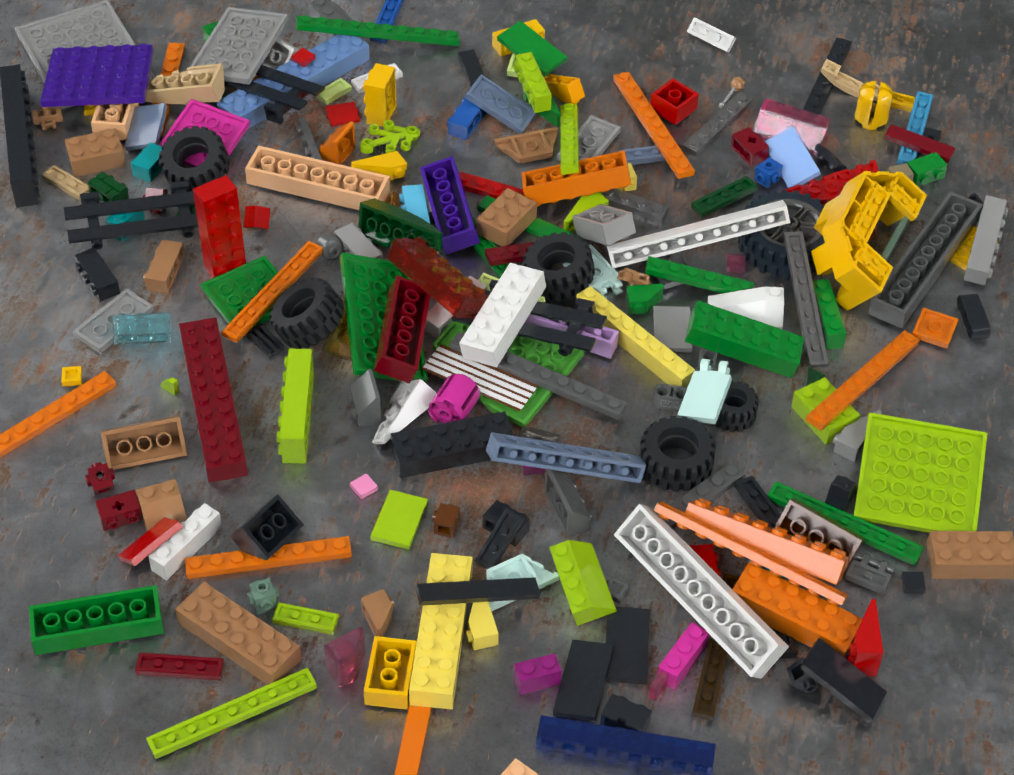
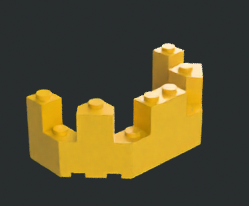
M864 171L845 184L839 196L825 204L814 226L823 235L825 241L824 244L811 251L817 275L834 273L835 279L842 285L836 294L835 300L846 311L881 293L893 269L882 256L867 244L878 220L880 219L887 227L905 216L910 221H913L917 218L927 195L903 172L889 173V171H878L871 173V171Z

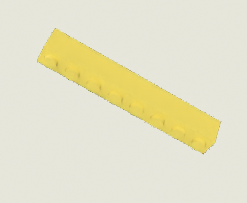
M591 286L577 294L576 300L581 298L595 301L597 314L607 316L604 326L619 331L618 344L667 384L688 388L693 372L696 371L693 367Z

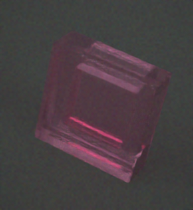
M727 254L726 272L744 273L745 255Z
M663 671L658 674L650 685L648 698L654 701L659 698L667 687L668 674Z

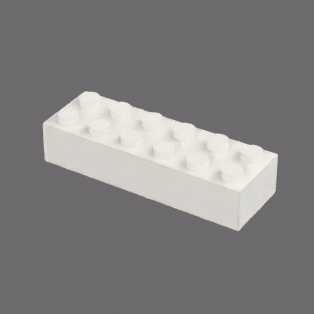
M509 263L459 342L463 358L497 368L546 288L543 271Z

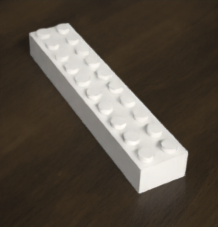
M639 504L615 532L614 536L751 677L762 679L789 648L651 507Z

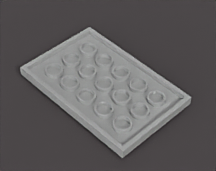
M228 7L191 66L222 63L224 81L250 84L288 22V14Z

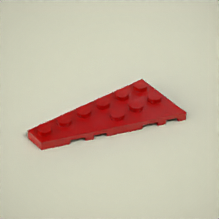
M874 159L869 164H859L854 169H844L823 176L821 180L816 181L814 179L806 185H796L784 190L792 193L796 190L802 195L808 193L811 195V198H818L822 200L821 204L825 205L841 194L848 181L864 171L876 173L879 169Z

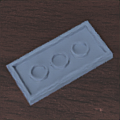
M482 74L464 97L519 134L523 133L536 115L532 107Z

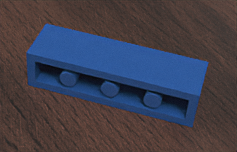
M463 98L461 105L455 109L453 116L448 118V134L467 140L487 112L466 98Z

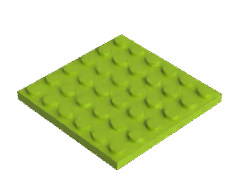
M869 412L854 516L867 522L928 533L930 531H977L987 432Z

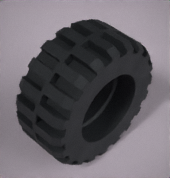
M192 126V128L185 127L181 131L177 130L172 137L169 136L166 139L167 143H163L161 147L159 164L169 184L171 182L188 181L189 192L193 191V188L225 176L229 171L230 159L223 141L215 131L209 130L207 127L201 126L199 128V126ZM192 154H208L205 161L196 167H181L184 160Z
M555 232L549 236L544 235L540 240L534 241L533 246H529L526 250L527 253L524 254L523 266L544 272L546 288L541 296L545 297V300L562 301V299H572L573 296L577 297V294L588 288V284H591L594 279L595 268L590 247L581 237L577 238L575 234L570 233L568 235L566 232L557 234ZM558 263H570L569 266L561 270H547Z
M308 278V280H301L298 284L292 285L289 290H285L283 295L276 300L277 303L273 305L272 312H270V324L289 347L295 349L310 348L311 345L315 346L321 340L324 341L328 338L327 336L335 331V327L339 326L340 319L344 315V304L326 280Z
M670 416L668 419L666 417L661 418L659 422L655 421L650 424V427L645 429L641 437L639 456L646 464L644 476L648 480L651 479V483L654 485H660L662 489H673L672 491L675 492L682 489L683 491H688L691 487H696L711 475L714 466L716 444L711 432L707 431L703 424L699 425L698 421L694 419L688 420L684 416L682 418H676V416ZM669 448H680L688 451L693 456L687 459H673L663 454L662 451Z

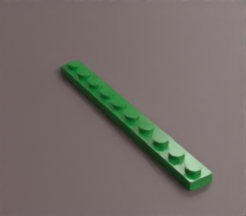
M296 15V30L449 46H459L460 42L458 32L453 30L444 31L435 28L425 29L404 25L395 26L375 24L373 22H358L356 20L346 21Z

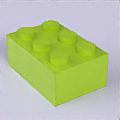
M824 377L795 391L791 407L822 442L828 445L833 442L837 433L842 432L844 427L859 420L860 414L850 405L822 431L805 420L813 409L836 390Z

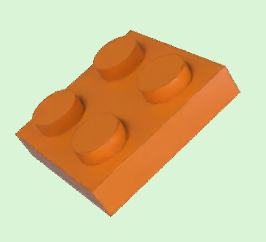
M923 308L912 335L921 341L947 349L959 319Z

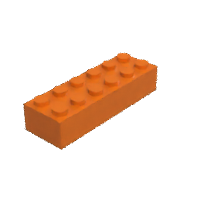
M625 150L579 160V173L562 175L561 164L522 172L524 196L537 202V207L545 203H556L563 199L570 200L582 195L589 196L596 192H607L610 189L625 188L632 185Z
M748 562L732 589L769 627L809 647H812L814 642L820 638L843 657H845L849 650V645L853 642L857 629L863 619Z

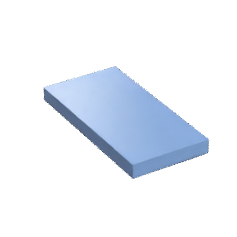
M794 126L765 141L769 146L771 158L783 165L781 176L788 188L796 185L802 186L821 175Z

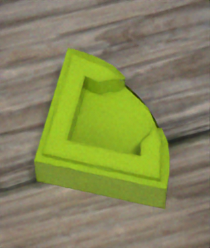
M171 377L161 383V388L174 396L180 392L178 379Z

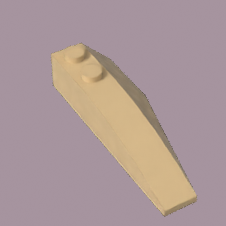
M223 64L191 66L184 72L176 70L169 76L158 75L153 80L148 81L145 101L165 104H188L191 99L202 103L219 102L225 91Z

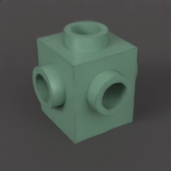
M270 578L257 580L249 584L250 592L247 593L250 605L254 604L257 614L276 609V597H279V592L276 585L272 586Z

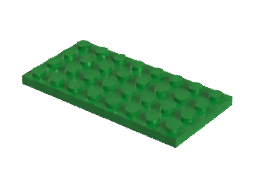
M341 253L339 259L353 374L363 375L367 370L372 369L375 378L400 381L375 372L374 366L389 289L397 275L413 281L411 264ZM422 344L418 371L412 380L421 379L426 383L428 381L427 372L422 369L425 365Z

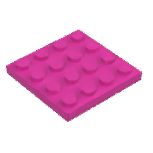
M191 99L159 146L167 143L166 139L169 136L172 137L177 130L181 131L185 127L192 128V126H199L201 128L202 126L215 131L220 136L230 156L250 126V121ZM192 154L184 160L183 164L196 167L205 161L208 154Z

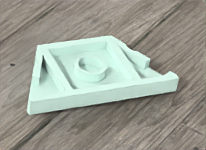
M520 554L486 570L487 580L535 577L539 589L559 581V574L557 572L551 573L544 569V565L532 561L530 557L524 554ZM516 600L492 601L488 603L492 612Z

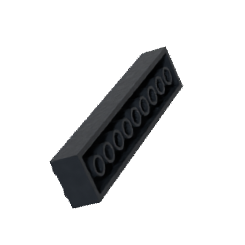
M20 64L0 67L10 184L16 208L38 205L37 197H40L39 187H36V185H39L38 176L35 174L38 171L37 165L34 163L36 162L35 151H33L35 150L34 140H32L34 134L31 128L33 127L30 117L32 116L31 109L28 106L30 105L29 95H27L29 94L28 84L24 82L26 81L25 71H21Z

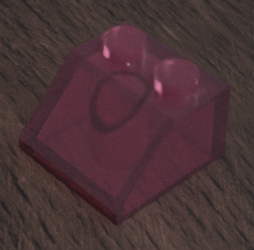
M363 627L324 645L326 669L338 687L351 684L358 678L366 654Z

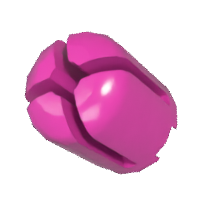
M464 374L448 376L430 402V408L428 409L430 417L436 423L438 420L442 423L466 419L480 397V390L476 383Z

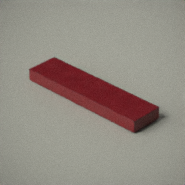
M893 124L890 125L884 136V139L926 155L937 152L947 163H949L955 151V148Z
M139 652L135 674L221 681L224 658Z

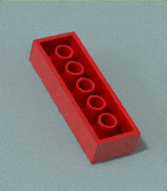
M225 175L193 188L204 268L212 278H215L246 264L236 186Z

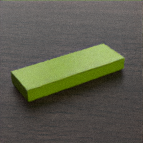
M278 602L272 621L274 624L334 635L339 621V614Z

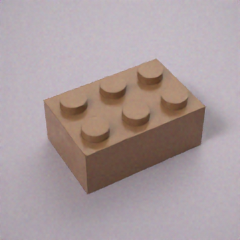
M116 128L64 139L74 177L126 166Z
M507 188L477 218V234L499 246L510 245L536 219L537 202Z

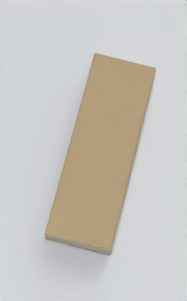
M55 165L42 173V179L81 201L80 194L89 193L88 184Z

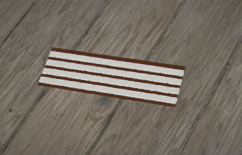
M442 344L439 345L422 367L423 370L444 379L453 374H464L476 383L481 395L518 411L522 410L538 387L536 384L496 367L465 359L461 352Z

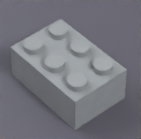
M599 204L572 216L578 237L594 241L595 243H601L605 246H612L616 241L627 239L630 237L629 235L636 233L632 212L604 204Z

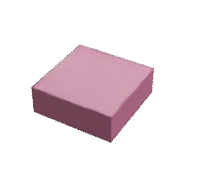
M367 474L350 482V487L361 500L378 490V486Z

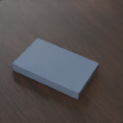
M165 103L134 108L125 144L127 151L144 149L150 142L156 145L159 144L168 107Z

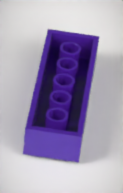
M450 156L420 167L436 228L443 233L442 246L446 255L480 243L454 157Z

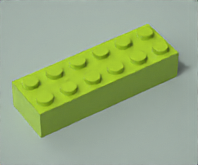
M289 349L288 356L284 358V367L287 369L283 371V383L285 385L281 388V396L284 398L283 401H280V412L282 414L278 417V427L280 428V431H277L278 455H282L283 463L306 464L314 382L312 349Z

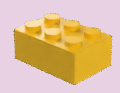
M375 63L373 69L369 71L368 79L363 83V90H365L363 102L366 104L364 116H366L367 124H376L383 127L384 121L390 120L397 106L395 67Z
M374 636L364 687L365 705L408 710L409 688L417 641Z

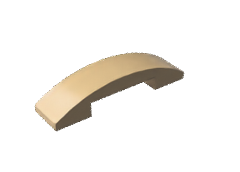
M826 59L820 70L821 73L842 91L859 97L860 88L864 83L839 71L840 65ZM878 84L875 86L873 101H877L880 87Z

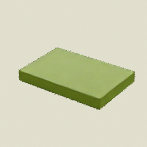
M390 490L371 533V540L410 550L428 505V499Z

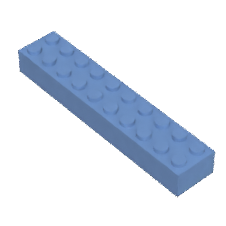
M337 34L308 50L315 54V60L307 66L303 67L290 60L276 68V70L325 86L369 61V44L358 36ZM263 77L253 81L284 93H288L292 89ZM238 89L217 102V108L248 119L250 121L249 129L266 119L264 105L268 102L272 104L275 102Z

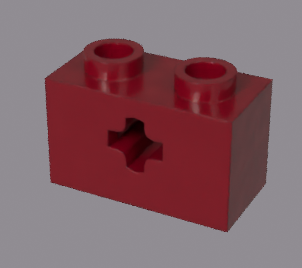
M750 127L732 134L731 148L750 167L768 158V144Z
M135 489L95 501L103 531L116 529L117 527L143 520Z

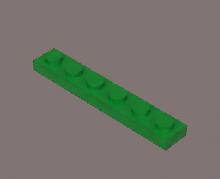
M648 256L646 261L645 274L719 293L754 288V282L651 256Z

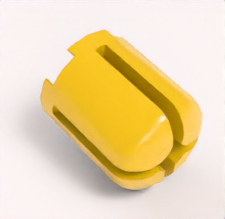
M876 81L866 82L860 88L854 117L855 121L857 119L862 124V128L877 130V127L884 124L886 126L888 122L893 91L884 82H880L876 104L872 103Z

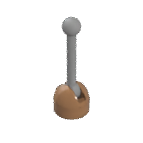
M740 77L732 79L730 83L731 91L724 101L719 103L720 108L726 104L734 91L738 92L744 87L743 79Z

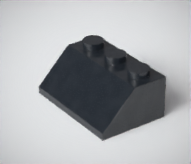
M277 494L258 509L230 537L244 553L268 560L304 524Z

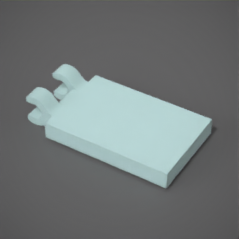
M589 245L594 262L595 275L593 276L592 283L588 285L606 299L607 297L604 294L607 293V288L611 287L615 295L623 293L620 289L623 284L617 278L618 272L612 268L592 245ZM562 263V265L566 268L570 263Z
M710 359L701 360L700 371L693 372L677 414L678 418L684 416L688 420L694 419L701 423L716 424L732 381L731 375H729L730 368H727L728 361H720L718 371H711L712 366H709Z

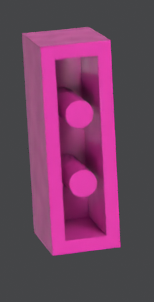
M691 622L658 666L657 681L675 691L707 648L710 634L704 628Z

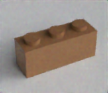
M161 240L160 245L155 249L154 258L150 260L149 270L144 274L143 280L146 283L147 291L169 293L185 256L182 242Z

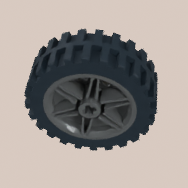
M774 190L770 191L769 195L764 193L759 195L758 200L752 199L750 206L746 205L744 210L783 200L787 205L790 223L739 236L740 252H743V258L750 260V265L753 268L757 266L759 272L763 274L768 272L771 273V277L776 278V275L783 276V279H788L791 277L783 235L785 232L803 231L811 276L814 271L817 273L811 251L825 243L823 235L814 228L825 206L821 204L822 200L818 198L813 199L808 193L805 195L799 194V191L794 190V193L787 192V190H781V192L776 193Z

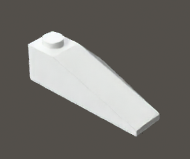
M765 286L708 296V304L779 329L783 327L784 287Z
M421 379L411 380L410 384L401 382L391 397V408L385 411L384 416L386 420L379 425L372 443L375 445L385 444L391 439V433L400 432L430 407V402L436 395V392Z

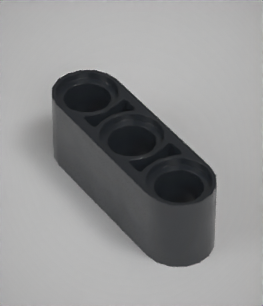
M958 295L957 307L968 337L970 339L989 337L991 333L990 323L979 295Z

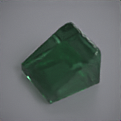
M808 367L806 386L826 377V375L812 367Z

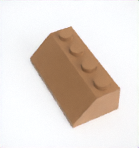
M179 415L101 430L108 468H113V470L187 456Z

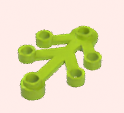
M392 120L384 121L383 128L385 130L379 129V126L376 124H371L369 126V134L383 137L375 140L363 139L360 143V151L364 154H370L375 146L391 142L386 146L385 152H394L399 140L403 138L405 140L401 141L400 148L403 151H409L411 149V142L416 141L420 136V130L415 126H408L406 128L396 126Z

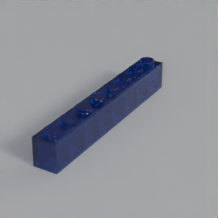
M544 715L540 717L536 737V749L547 753L557 752L566 756L575 755L589 760L599 759L609 763H623L632 767L641 766L655 771L665 770L675 774L712 775L716 747L715 743Z

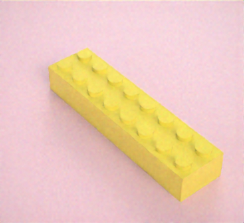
M431 553L427 583L471 581L473 557ZM468 603L423 606L409 688V705L453 709Z

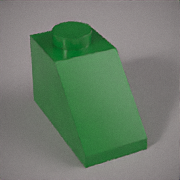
M664 285L627 286L626 303L629 315L648 313L653 306L662 300Z

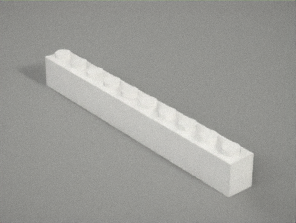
M781 200L618 242L612 246H607L612 268L614 269L645 261L648 256L656 258L788 224L790 219L787 205Z

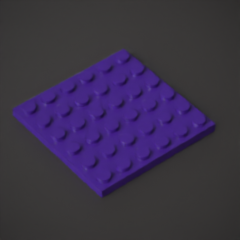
M125 44L123 46H76L73 48L58 47L53 49L40 100L41 107L145 103L154 51L153 45Z

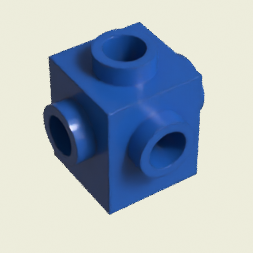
M770 157L756 166L754 180L769 188L781 178L783 165Z

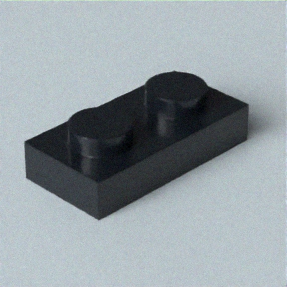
M819 143L814 147L818 152L817 156L824 162L827 160L829 162L828 167L833 171L847 169L826 147Z

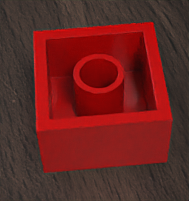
M672 78L651 94L650 104L658 115L677 125L697 109L699 93Z

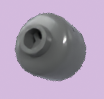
M331 233L323 234L316 243L323 248L321 255L328 260L337 258L343 250L341 241Z

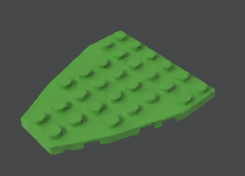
M452 321L433 343V350L436 351L440 344L450 348V342L459 331L466 333L470 325ZM517 335L507 350L512 354L564 376H568L584 356V350L574 348L571 355L565 357L558 353L559 345ZM538 386L521 411L481 394L478 400L492 413L505 411L508 421L525 429L553 392Z

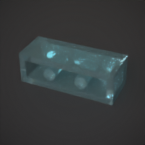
M170 313L113 315L112 332L114 345L171 342L172 325Z

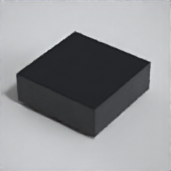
M902 571L901 578L904 593H925L926 587L923 572Z

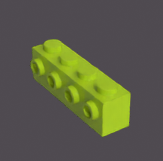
M532 52L515 55L513 68L517 73L519 82L522 84L524 93H526L534 113L551 110L552 94Z

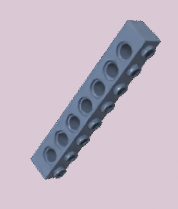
M493 432L490 434L486 452L492 461L641 483L646 464L638 455Z

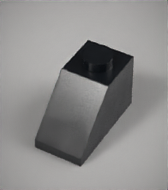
M837 475L830 485L825 503L844 511L857 493L856 482L851 481L847 477Z

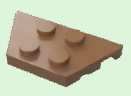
M553 127L494 139V145L519 164L553 157L558 128Z

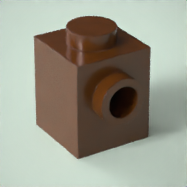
M440 503L438 511H434L432 518L434 534L454 538L460 521V507Z

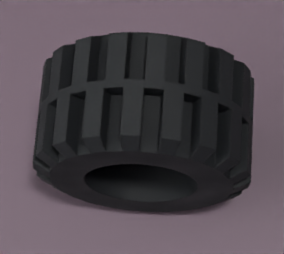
M731 381L715 424L716 427H722L721 430L724 431L730 430V432H734L737 430V432H742V429L747 430L749 426L754 424L759 399L758 394L755 393L753 388H749L748 384H741V381Z

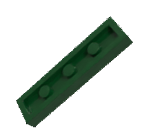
M745 176L692 202L691 208L703 218L756 192L758 186L749 177Z

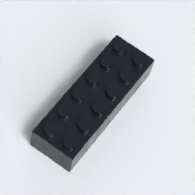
M503 411L391 433V448L400 478L491 460L486 452L491 432L514 436L506 412Z

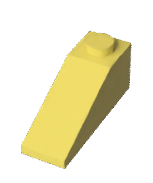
M475 602L472 605L468 630L465 631L467 642L472 644L473 650L498 645L499 633L488 602Z

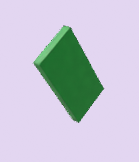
M518 21L497 36V41L515 55L532 52L543 77L567 61L565 54L522 21Z

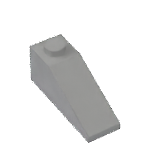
M877 410L873 413L882 414V411ZM868 415L844 427L841 433L835 435L833 444H835L834 453L853 462L856 461L863 450Z

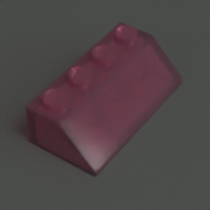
M766 98L760 109L753 131L760 137L770 139L787 128L794 126L808 152L817 155L818 152L814 147L818 143L822 145L827 134L830 118Z

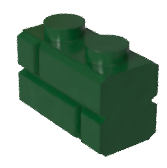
M100 172L96 177L88 181L89 193L98 192L99 200L102 202L129 199L128 187L124 183L116 181L112 175Z

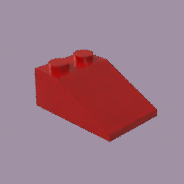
M871 599L857 629L854 641L849 645L850 655H847L846 659L865 675L877 677L883 657V646L876 599Z

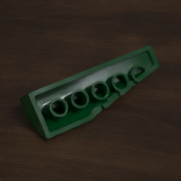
M376 198L360 202L358 228L373 243L383 247L394 246L395 248L407 247L408 249L419 248L421 250L441 251L443 233L424 219Z

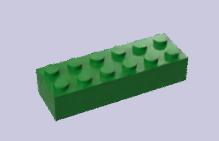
M697 300L690 314L684 342L792 378L800 364L804 337Z
M157 585L29 606L31 643L35 655L164 634Z

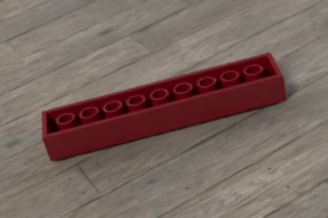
M217 318L179 323L208 482L248 476L246 458Z

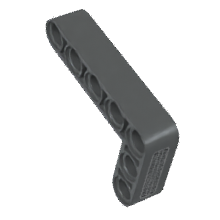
M701 347L697 371H700L702 359H710L709 366H712L711 371H715L718 353ZM657 384L653 392V405L658 409L678 412L687 387Z

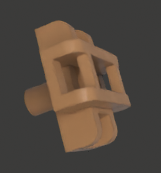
M61 106L40 107L38 110H32L33 123L35 125L42 124L43 131L47 128L56 129V122L63 120Z
M626 267L619 271L617 276L618 279L629 282L628 286L651 284L649 275Z

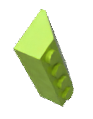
M567 540L549 547L577 626L617 612L592 543Z

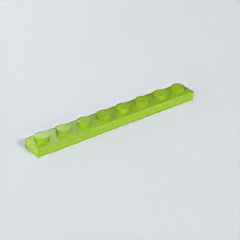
M566 103L561 106L562 175L579 173L577 103Z
M307 667L146 738L154 758L158 759L317 689V683Z

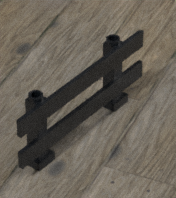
M264 65L260 66L256 73L257 76L286 85L292 89L288 93H284L253 81L250 84L224 81L225 87L229 85L275 102L274 104L266 103L264 110L266 119L277 124H281L284 121L283 115L291 108L300 111L306 106L308 101L303 98L308 94L318 96L325 90V86Z
M188 181L171 182V194L102 203L99 201L98 192L80 194L81 205L63 207L65 221L87 218L89 227L67 230L68 242L72 244L91 241L92 248L95 247L96 250H99L103 247V239L182 229V234L185 238H191L194 235L193 228L198 227L197 214H190L189 205H195L193 191L189 192ZM177 207L179 216L103 226H100L98 218L100 216Z
M491 280L489 284L490 291L469 286L464 295V300L484 304L498 281ZM577 298L575 301L576 309L537 301L530 314L569 322L570 324L566 332L524 323L517 336L559 345L558 353L565 357L571 355L574 348L591 352L596 338L581 334L585 326L602 330L607 316L597 314L595 301ZM457 308L451 319L455 322L471 325L478 312Z

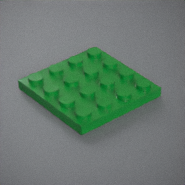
M264 255L200 285L202 291L229 324L278 271ZM272 307L253 327L270 320Z

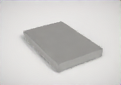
M653 306V336L673 352H692V344L684 342L690 318V307Z

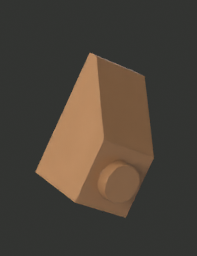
M384 589L361 597V610L374 635L379 637L384 636L393 617L392 608L395 607L392 597L387 596Z

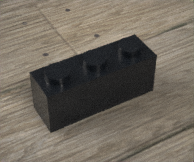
M95 247L74 255L76 261L74 268L78 274L81 273L84 284L89 285L91 294L96 296L100 302L120 294L118 280Z

